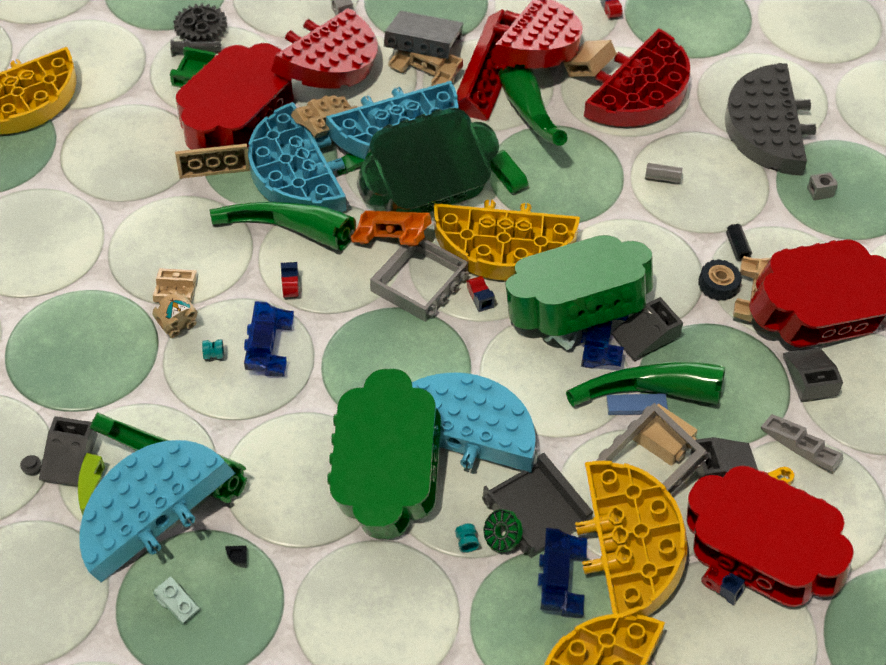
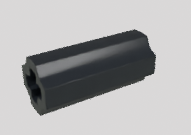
M738 223L731 224L727 227L726 234L736 259L741 261L743 256L751 258L752 251L742 226Z

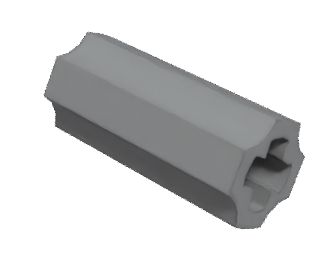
M647 163L645 178L680 183L683 168Z

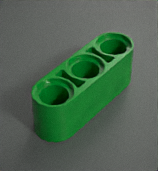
M505 150L487 156V163L490 169L510 193L528 187L526 175Z

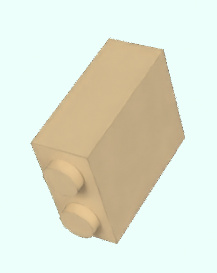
M611 40L585 41L579 47L576 56L570 61H564L563 63L569 77L595 76L617 53Z
M657 404L694 440H697L698 430L660 404ZM658 415L633 439L670 466L676 461L680 462L688 448L692 449Z

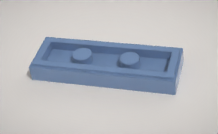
M666 394L607 395L606 397L608 415L642 414L646 407L652 406L654 403L656 405L660 404L668 410Z

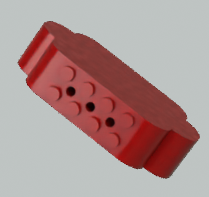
M268 43L255 44L250 48L243 45L228 46L218 55L214 56L207 65L181 87L176 94V103L185 143L190 150L247 144L248 149L250 137L256 126L265 117L274 114V110L294 101L292 81L271 72L276 54L282 51L280 48Z
M849 239L832 240L828 243H816L811 246H799L794 249L786 248L772 255L756 280L757 291L749 303L751 314L759 326L768 331L779 332L788 344L799 348L872 334L886 316V258L879 255H870L862 244Z
M749 466L734 467L724 477L717 475L704 476L697 480L690 490L686 522L689 530L694 534V555L702 564L708 567L717 565L745 580V586L789 607H798L806 604L813 594L820 597H830L837 594L843 588L848 578L854 550L851 542L842 535L844 517L833 505L821 498L808 494L802 489H797L783 480L769 476L764 471H759Z

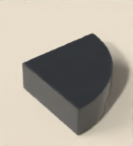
M247 545L225 546L230 562L238 567L247 568Z

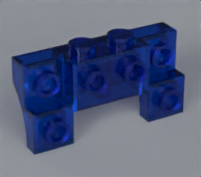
M255 301L252 321L247 326L249 338L245 339L244 350L246 351L244 360L245 370L265 371V376L285 377L287 357L273 355V348L277 329L292 330L294 311L283 310L267 302Z
M629 315L614 320L626 321ZM612 320L585 328L587 332H583L581 343L585 344L581 367L591 369L607 365L621 367L624 347L609 344Z
M546 528L544 554L539 556V567H543V571L538 573L537 586H541L540 610L561 612V616L583 618L585 595L568 592L570 559L586 561L587 538L572 536L560 529Z

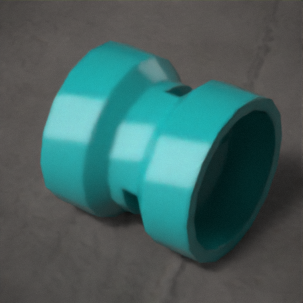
M217 339L215 342L203 340V359H210L211 357L223 359V340Z
M463 524L455 529L461 552H472L480 546L479 539L475 536L477 532L473 524Z

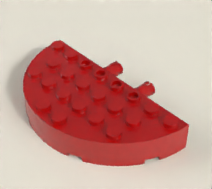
M532 0L521 14L506 10L503 20L513 22V24L506 26L496 22L493 28V33L503 35L496 43L493 63L515 67V64L525 65V68H548L558 66L562 61H570L578 53L583 31L582 23L574 11L554 0Z
M347 8L321 26L307 19L303 28L309 30L310 33L304 37L297 35L292 30L288 31L285 40L293 44L276 54L271 72L292 81V79L301 81V85L323 89H339L341 85L350 87L360 83L369 75L378 51V42L371 27L354 10Z
M658 28L630 57L618 52L614 57V62L621 64V66L611 76L602 70L596 74L595 79L604 84L585 102L584 117L611 126L636 127L654 123L673 113L685 98L690 77V62L684 48L675 42L674 37Z

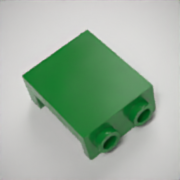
M184 47V57L177 70L172 69L169 73L171 85L181 88L207 65L216 54L214 52Z

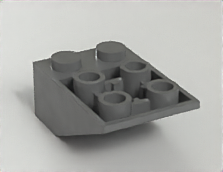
M659 297L647 303L641 311L630 316L612 332V335L631 358L635 360L680 337L683 322L666 302Z
M821 348L783 353L800 401L839 395L843 380L837 366Z
M54 416L47 435L39 480L78 486L83 460L86 453H92L98 436L96 431L90 429L92 422Z
M716 437L695 440L709 455V458L696 470L699 479L708 475L724 477L730 469L737 466H749L758 470L749 443ZM693 448L691 449V455L695 452Z

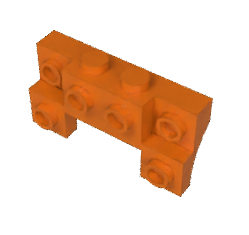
M365 211L360 215L358 226L351 235L352 242L367 244L374 237L399 238L401 245L417 246L425 238L424 230L432 223L430 213Z

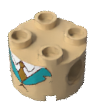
M176 292L166 296L159 302V308L157 309L155 306L153 309V317L171 338L178 336L184 328H193L197 323L195 321L197 310L184 293L180 295Z

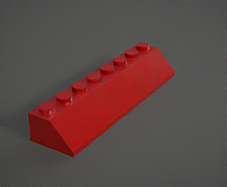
M503 9L488 17L457 90L458 111L463 116L484 121L489 120L502 87L499 71L501 68L504 70L508 66L493 63L496 43L503 36L493 33V28L496 22L506 26L513 24V22L503 20L505 14Z

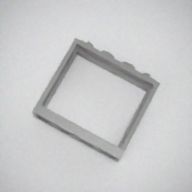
M423 239L417 246L402 245L370 279V291L426 322L430 316H434L437 308L446 302L451 292L454 293L457 290L459 283L462 280H466L469 275L468 262L426 239ZM416 251L455 272L425 306L386 285Z
M654 403L652 406L646 407L642 415L637 420L632 421L628 425L627 430L623 434L618 435L608 449L606 448L601 451L597 461H611L658 415L695 450L662 483L672 495L709 458V455L699 443Z

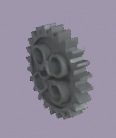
M195 3L194 7L188 5L189 9L183 8V12L178 11V15L175 16L174 30L176 35L180 36V39L185 38L191 40V42H207L208 40L213 42V38L218 40V35L223 36V32H226L227 17L224 11L221 12V8L216 9V5L210 7L209 3L206 6L201 3L198 6Z

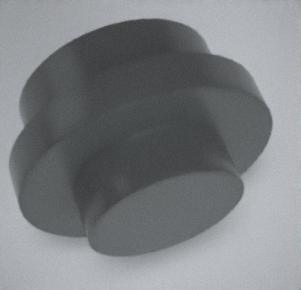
M35 455L26 456L20 463L21 470L28 475L38 473L41 468L40 458Z

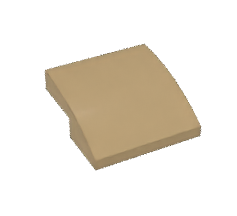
M160 268L156 277L153 302H160L166 296L176 292L180 295L184 293L191 302L197 270Z

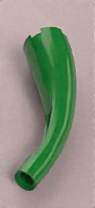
M515 64V67L508 66L504 70L501 68L499 79L508 99L519 114L544 140L557 146L564 145L567 142V133L556 127L547 114L540 87L532 68H525V65Z
M253 202L209 209L212 225L245 221L276 224L341 251L351 243L352 239L349 238L351 231L356 230V220L354 217L317 205L287 202Z
M671 362L631 367L610 372L567 390L566 397L574 407L605 394L624 391H647L718 405L722 392L725 367L699 362Z
M99 412L96 413L90 425L91 430L105 435L135 451L155 443L170 441L112 419ZM218 454L235 474L209 495L224 503H231V498L235 495L239 497L245 488L247 478L244 477V470L246 468L244 465Z

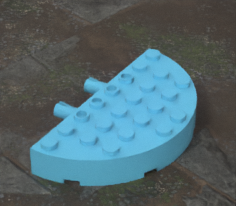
M451 81L406 94H404L401 87L394 88L391 92L394 97L373 103L370 96H367V99L364 96L361 99L363 106L326 116V124L330 129L327 134L342 149L365 160L398 164L405 160L413 162L423 159L442 148L454 131L458 110L455 87Z
M294 102L274 110V114L265 117L254 129L249 140L248 149L251 177L259 192L270 202L310 204L340 212L347 211L346 196L333 174L334 171L345 168L342 158L327 162L320 151V148L331 145L329 135L314 139L309 129L301 124H297L291 116V113L297 108Z
M441 373L412 382L413 388H422L433 396L436 408L441 416L440 447L464 454L460 462L463 467L466 468L467 463H469L467 468H472L477 457L527 472L532 471L535 457L534 424L527 408L509 389L491 379L469 373Z
M185 440L155 443L139 449L124 458L97 485L82 516L79 535L80 550L88 572L102 582L144 547L147 548L149 554H156L157 552L154 547L158 551L161 549V545L156 540V537L179 519L185 527L191 525L187 518L194 523L195 517L190 510L233 476L235 472L212 449L202 444Z

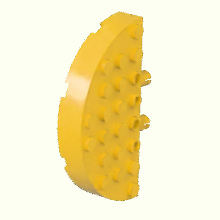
M67 46L21 64L19 59H15L17 64L12 60L10 63L11 68L0 72V134L27 131L42 125L56 116L69 103L76 87V72Z
M486 200L484 208L434 203V232L440 247L467 261L469 272L485 278L507 280L515 274V264L520 259L575 243L577 240L580 217L531 212L532 206L527 203L526 209L525 203H522L520 211L495 209L496 202L491 200V205H489V200Z
M612 461L585 462L595 517L592 520L575 522L578 536L597 532L602 556L598 559L582 561L584 573L587 575L604 571L613 614L624 613V618L637 615L648 616L670 597L678 585L685 568L687 535L681 511L666 487L648 472L626 463L623 465L612 463Z
M624 613L608 614L587 620L577 625L573 631L566 636L564 635L557 642L544 665H648L663 633L665 622L644 615L624 618Z

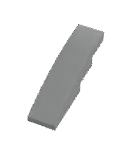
M773 414L761 426V429L776 441L827 470L833 472L843 460V453L826 447L824 440L807 434L806 427Z

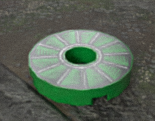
M506 509L495 510L486 519L483 528L484 538L493 550L499 552L511 551L521 541L523 533L522 523L515 516L514 512ZM502 525H504L506 528V534L504 536H502L500 533Z

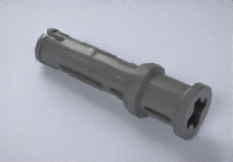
M187 39L184 41L170 40L171 55L183 53L184 47L209 52H221V41L189 42Z

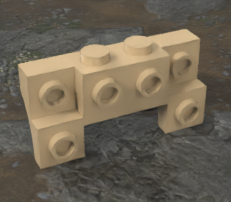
M397 49L389 61V67L402 73L409 65L434 75V78L431 80V85L434 86L448 81L453 83L454 76L463 67V59L450 53L449 59Z
M324 96L318 100H310L307 106L296 108L291 113V116L297 124L305 126L316 137L318 134L323 132L326 134L330 130L326 124V116L354 109L357 106L351 107L344 96Z
M743 256L741 260V275L753 278L751 298L757 291L756 280L771 257L757 259ZM737 298L733 317L751 322L753 316L749 308L750 300Z

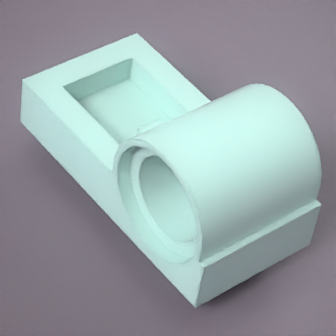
M171 576L153 591V595L160 605L168 608L181 624L199 610L198 606Z

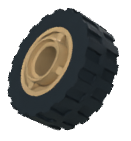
M711 260L702 267L698 285H700V290L709 298L716 300L731 299L732 296L736 295L742 281L741 272L733 263H729L726 260Z

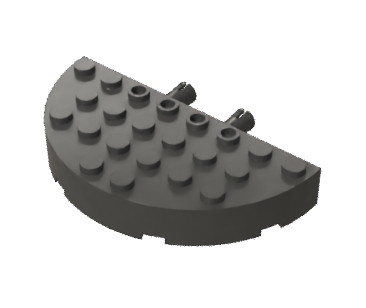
M787 63L762 66L748 72L736 82L728 98L725 112V127L731 141L736 143L737 149L751 161L767 169H770V167L778 169L780 173L803 176L807 158L802 135H815L816 124H800L797 110H810L811 100L794 98Z

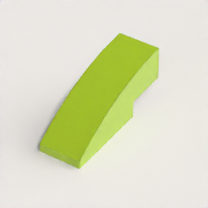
M90 453L85 455L78 479V500L82 516L92 493L102 480L101 475L105 469L102 456Z

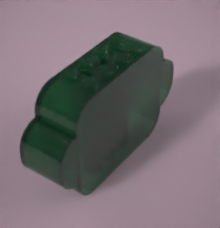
M458 108L437 109L426 116L421 114L410 121L406 119L394 126L387 125L382 130L377 131L371 138L365 160L357 177V188L362 199L367 204L374 207L384 206L386 211L430 213L434 211V203L454 205L475 198L482 192L491 176L490 165L499 151L498 139L494 130L489 125L483 122H472L468 114Z

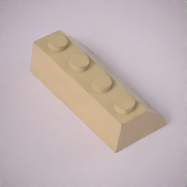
M247 144L175 152L180 179L250 171Z

